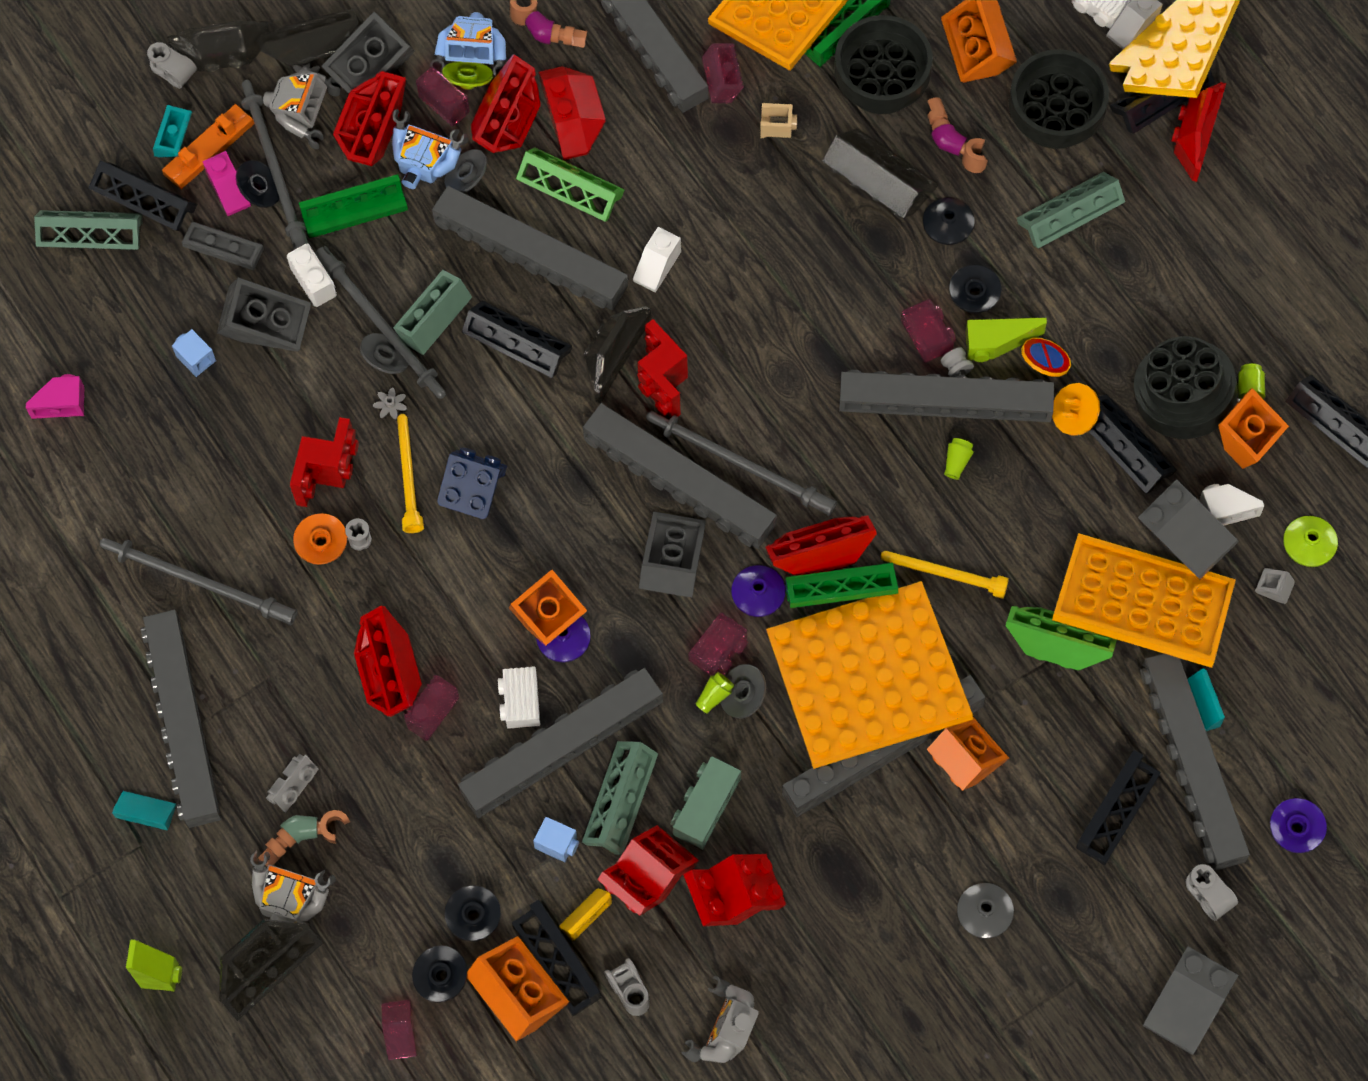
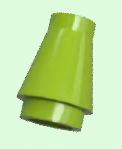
M953 438L952 443L948 444L946 469L944 472L946 477L959 480L962 471L974 453L972 443L963 439Z
M719 672L714 676L711 675L695 704L708 714L712 708L732 694L731 689L734 687V684Z

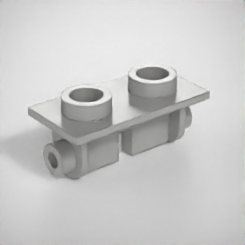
M299 754L297 757H293L292 761L282 772L288 778L286 780L278 778L270 790L267 791L268 796L266 799L274 805L276 803L286 813L319 769L307 755Z

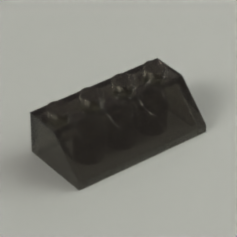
M858 128L836 135L823 159V162L829 166L828 168L833 173L846 177L853 187L863 189L870 194L869 197L873 201L883 203L890 208V212L900 218L913 215L938 186L932 179Z

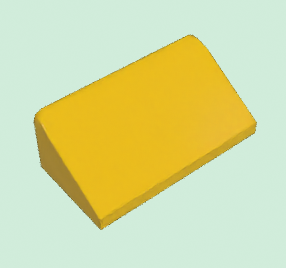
M600 888L596 889L560 924V930L572 941H575L612 904L611 894Z

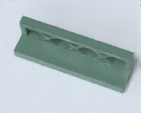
M1102 172L1017 217V221L1020 226L1028 230L1033 246L1040 248L1125 203L1119 180Z
M40 210L34 216L36 247L135 250L140 248L139 227L143 224L141 213ZM42 227H51L59 235L54 240H43ZM69 228H77L84 236L79 241H72L65 232ZM96 228H102L110 237L105 242H100L91 233ZM121 229H132L133 242H123L116 234Z
M617 741L582 843L587 846L604 847L615 855L623 854L658 756L657 752L642 742ZM630 750L628 757L622 762L624 751ZM620 775L619 782L613 787L615 778ZM611 800L610 808L604 812L605 805ZM602 826L599 838H594L596 830Z

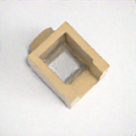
M762 103L760 138H791V130H797V115L792 114L793 105Z

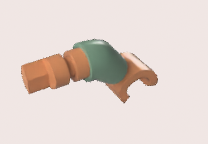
M338 810L327 812L320 821H318V817L295 815L290 817L280 825L281 829L276 833L278 837L275 840L271 838L265 844L267 849L258 859L264 861V853L267 851L270 854V859L265 866H273L286 853L284 849L287 846L291 848L295 843L299 844L302 840L318 838V834H322L330 843L336 844V836L328 832V825L335 820L341 821L345 825L350 823V820L345 813Z

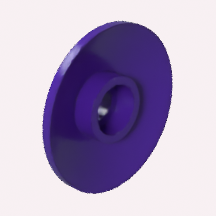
M761 565L750 566L742 570L735 577L731 590L732 599L737 608L749 616H768L782 605L785 598V584L775 570ZM756 584H761L764 588L761 591H756L753 587Z
M583 617L577 619L566 629L568 631L566 636L558 635L547 646L536 638L540 651L547 658L556 662H570L582 656L587 650L591 638L589 626Z
M1293 798L1280 803L1275 808L1270 819V830L1273 838L1282 848L1294 853H1306L1314 850L1321 844L1326 835L1327 824L1324 814L1314 803L1305 799ZM1292 825H1299L1301 832H1294Z

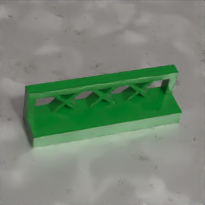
M848 0L814 41L820 43L814 47L813 51L809 48L805 55L821 67L835 55L839 39L850 26L867 17L878 16L890 5V0H867L862 5L861 0ZM847 11H855L844 20V14ZM838 26L827 36V29L829 27Z
M398 174L299 202L309 239L408 211Z
M893 563L785 577L786 595L790 608L898 594Z

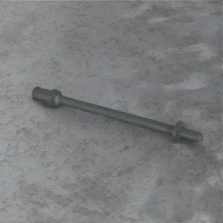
M244 80L242 88L246 98L242 100L241 104L245 110H250L288 221L285 231L287 236L291 238L295 250L304 244H308L305 235L306 227L303 222L297 219L260 110L264 103L261 95H255L252 83L249 80Z
M327 246L319 248L315 254L330 278L337 279L417 373L419 376L417 384L421 388L428 386L437 398L443 399L446 392L435 380L438 375L437 371L434 368L427 370L346 275L345 264L342 261H338Z
M652 411L646 415L648 421L665 429V437H669L673 433L794 494L801 499L802 505L805 507L811 506L831 516L837 505L836 500L817 492V488L813 486L803 488L677 424L678 417L675 415L670 420Z
M107 538L100 540L99 544L103 549L119 554L118 561L121 563L129 558L259 609L262 616L267 619L272 617L292 626L297 617V609L280 604L275 598L260 599L132 548L131 540L124 541L123 544Z

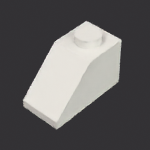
M657 227L644 248L633 277V282L656 293L681 253V238Z
M1219 484L1210 485L1202 491L1199 502L1223 526L1258 517L1264 508L1263 501L1229 484L1222 486Z

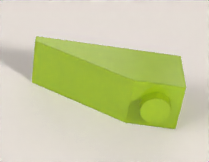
M1047 319L967 320V360L986 362L1023 345L1030 338H1037L1043 335Z
M130 940L126 969L138 985L144 989L175 991L176 983H180L182 977V967L179 966L175 957L137 940Z

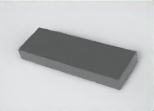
M193 221L182 241V245L185 248L253 271L264 250L262 244Z

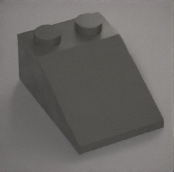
M373 12L322 67L350 93L351 90L360 84L376 77L375 75L381 71L393 74L415 51L377 13Z
M237 278L228 288L217 334L244 343L298 352L311 303Z
M1175 480L1138 517L1199 579L1239 542L1178 480Z
M653 512L642 562L639 589L692 598L706 520Z
M1187 946L1143 1026L1193 1055L1238 975Z

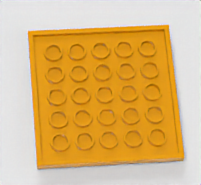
M922 581L898 588V594L865 598L766 629L813 769L973 720L972 711Z

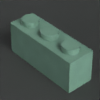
M442 270L393 328L409 348L424 355L472 296L460 278Z
M712 756L708 763L703 762L696 776L699 778L695 787H689L684 797L685 806L682 811L677 810L671 821L674 836L702 850L741 780V770Z

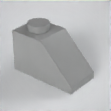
M1131 0L1108 31L1107 37L1124 49L1155 21V18L1161 13L1162 3L1158 0Z

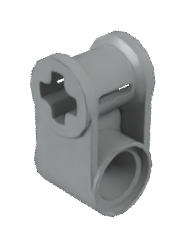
M162 42L152 44L147 50L151 70L176 88H182L197 70L196 65L191 59L176 52Z
M1205 864L1195 866L1187 876L1186 887L1188 891L1195 897L1204 912L1212 920H1218L1238 904L1236 895L1224 884L1210 866ZM1203 877L1206 880L1205 882L1198 883L1196 879Z
M627 958L624 964L612 971H604L610 986L618 995L629 1014L640 1016L647 1012L650 1005L649 995L630 958ZM633 995H641L644 998L638 1005H633L629 1002Z

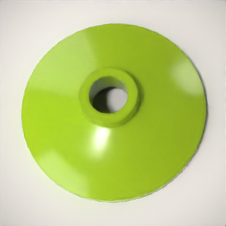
M455 61L443 67L442 76L448 82L458 85L462 89H473L474 87L489 83L493 78V72L482 63Z
M1303 516L1295 519L1288 525L1284 533L1283 543L1287 554L1292 560L1303 566L1317 567L1326 564L1333 558L1338 547V538L1333 527L1324 519L1315 516ZM1308 535L1316 536L1317 540L1311 541Z

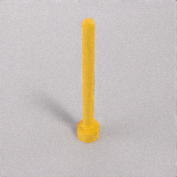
M400 414L397 417L406 505V513H404L402 518V529L406 533H418L424 529L423 517L420 516L416 507L408 418L405 414Z
M889 551L881 553V559L885 562L989 589L988 592L993 593L994 597L1004 599L1009 581L1007 577L998 575V577L992 576L990 579Z

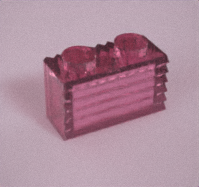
M733 43L711 44L705 52L706 54L702 56L712 103H732L744 88Z
M430 67L416 79L419 98H422V101L429 104V108L436 111V114L443 117V120L450 123V126H455L470 112L468 97L434 67Z
M930 299L904 309L901 316V322L924 363L953 350L954 341L956 340L953 329L950 326L946 327L942 321L944 316L941 308L938 305L934 306Z
M720 612L688 653L689 662L710 676H714L717 672L724 675L732 664L730 659L735 653L740 654L748 644L746 628Z
M438 675L433 676L434 679L430 680L431 684H427L424 692L420 693L421 697H417L418 701H414L411 710H407L408 714H404L407 728L428 741L459 699L457 688Z

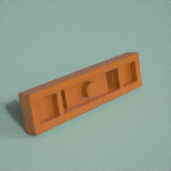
M235 104L225 114L217 117L215 122L188 147H184L179 151L178 157H175L162 169L163 175L180 190L183 189L205 169L202 161L223 153L254 125L253 118ZM222 128H224L226 135L221 131Z

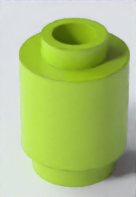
M1245 364L1241 366L1238 373V398L1242 399L1251 388L1263 399L1265 398V373L1260 365Z

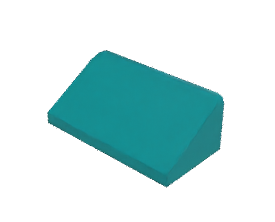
M167 105L153 147L155 157H178L192 111Z
M1204 668L1187 680L1205 730L1209 731L1221 727L1225 716L1207 670Z
M123 791L112 813L118 819L168 830L176 803Z

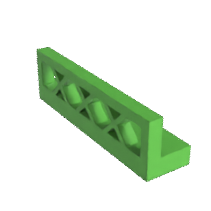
M536 147L525 152L516 177L517 180L605 222L609 219L614 203L620 200L624 193V189ZM529 164L537 167L540 178L533 180L525 176ZM552 175L558 177L563 188L559 190L552 189L547 177ZM574 186L581 188L585 199L580 201L573 199L569 188ZM600 197L608 201L604 212L595 209L592 201L593 198Z

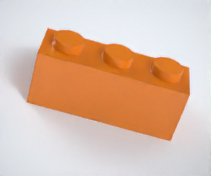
M964 0L941 17L961 82L999 75L1017 62L997 0Z
M518 936L479 956L467 972L468 980L515 1041L536 1031L569 1003L565 995Z

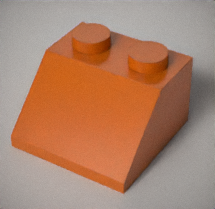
M1253 388L1243 396L1218 425L1224 450L1242 469L1257 463L1289 427Z
M553 570L549 571L519 596L509 607L524 627L545 646L587 612L586 608Z
M974 717L973 720L946 728L927 748L933 760L947 772L951 781L960 787L962 791L977 785L1009 759Z

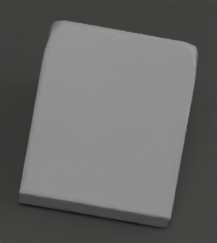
M1264 568L1255 592L1279 603L1286 604L1295 581L1287 571Z

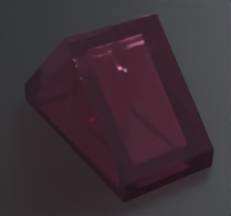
M410 999L382 1003V1028L388 1060L417 1056Z

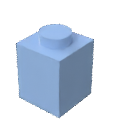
M192 329L188 333L181 334L172 345L176 357L196 377L216 361L212 349Z
M545 817L533 841L535 849L563 862L566 861L568 855H574L579 845V841L576 840V830L548 817Z

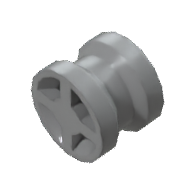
M961 347L949 351L941 358L943 367H947L949 370V377L956 375L965 376L974 367L972 362L966 359V352Z

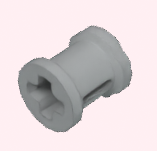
M359 518L349 521L346 525L345 533L351 548L358 551L367 549L372 542L369 525L366 521Z

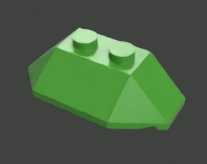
M1011 607L1005 626L1028 656L1079 671L1109 659L1113 655L1117 639L1053 621L1054 611L1041 607Z

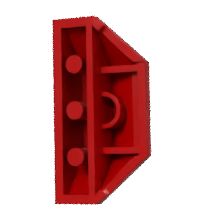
M516 55L511 56L490 83L471 123L472 140L492 153L517 149L522 146L541 106L534 67Z
M564 66L538 72L563 160L588 155L592 148L591 146L606 122L593 76Z
M381 71L375 75L376 77L365 81L350 91L333 132V136L347 160L373 166L384 157L393 134L394 126L397 124L393 120L392 114L396 109H399V118L406 84L405 77Z
M1224 82L1199 92L1197 98L1190 97L1187 106L1182 105L1178 120L1183 122L1181 128L1175 127L1172 142H1176L1175 155L1191 180L1197 182L1226 87Z
M868 515L859 518L839 517L785 533L776 539L773 544L766 546V552L773 566L795 576L827 572L855 564L877 533Z
M379 606L361 616V627L357 635L354 656L367 704L381 711L386 716L392 717L412 706L422 683L409 635L385 606Z

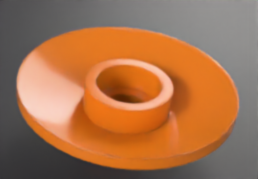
M319 513L308 516L299 523L294 532L293 543L296 552L303 560L321 565L336 560L343 553L347 545L345 527L339 519L329 514ZM319 540H326V543L324 545H317V542Z

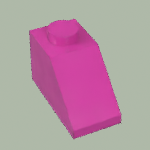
M226 151L202 161L207 177L227 216L251 206L250 202L243 197L237 187L236 170Z
M65 374L61 377L52 378L26 403V409L31 419L84 416V385L80 377Z

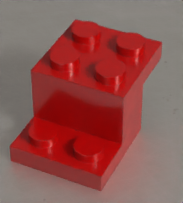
M652 319L645 325V350L648 355L637 362L638 388L645 397L648 398L650 396L656 402L655 406L663 416L667 414L671 419L674 415L677 417L681 415L680 393L675 387L688 378L687 355Z
M339 417L334 441L302 436L290 481V488L297 506L307 507L309 498L313 499L316 484L344 488L346 479H351L353 465L350 462L352 455L356 456L359 441L355 439L356 430L352 428L350 419Z
M656 825L633 838L617 863L604 870L597 880L604 885L609 893L616 895L622 900L630 911L640 916L665 901L680 877L694 869L699 860Z
M733 854L710 869L690 870L683 874L703 926L738 925L761 910H779L786 905L782 888L776 880L772 863L766 854Z

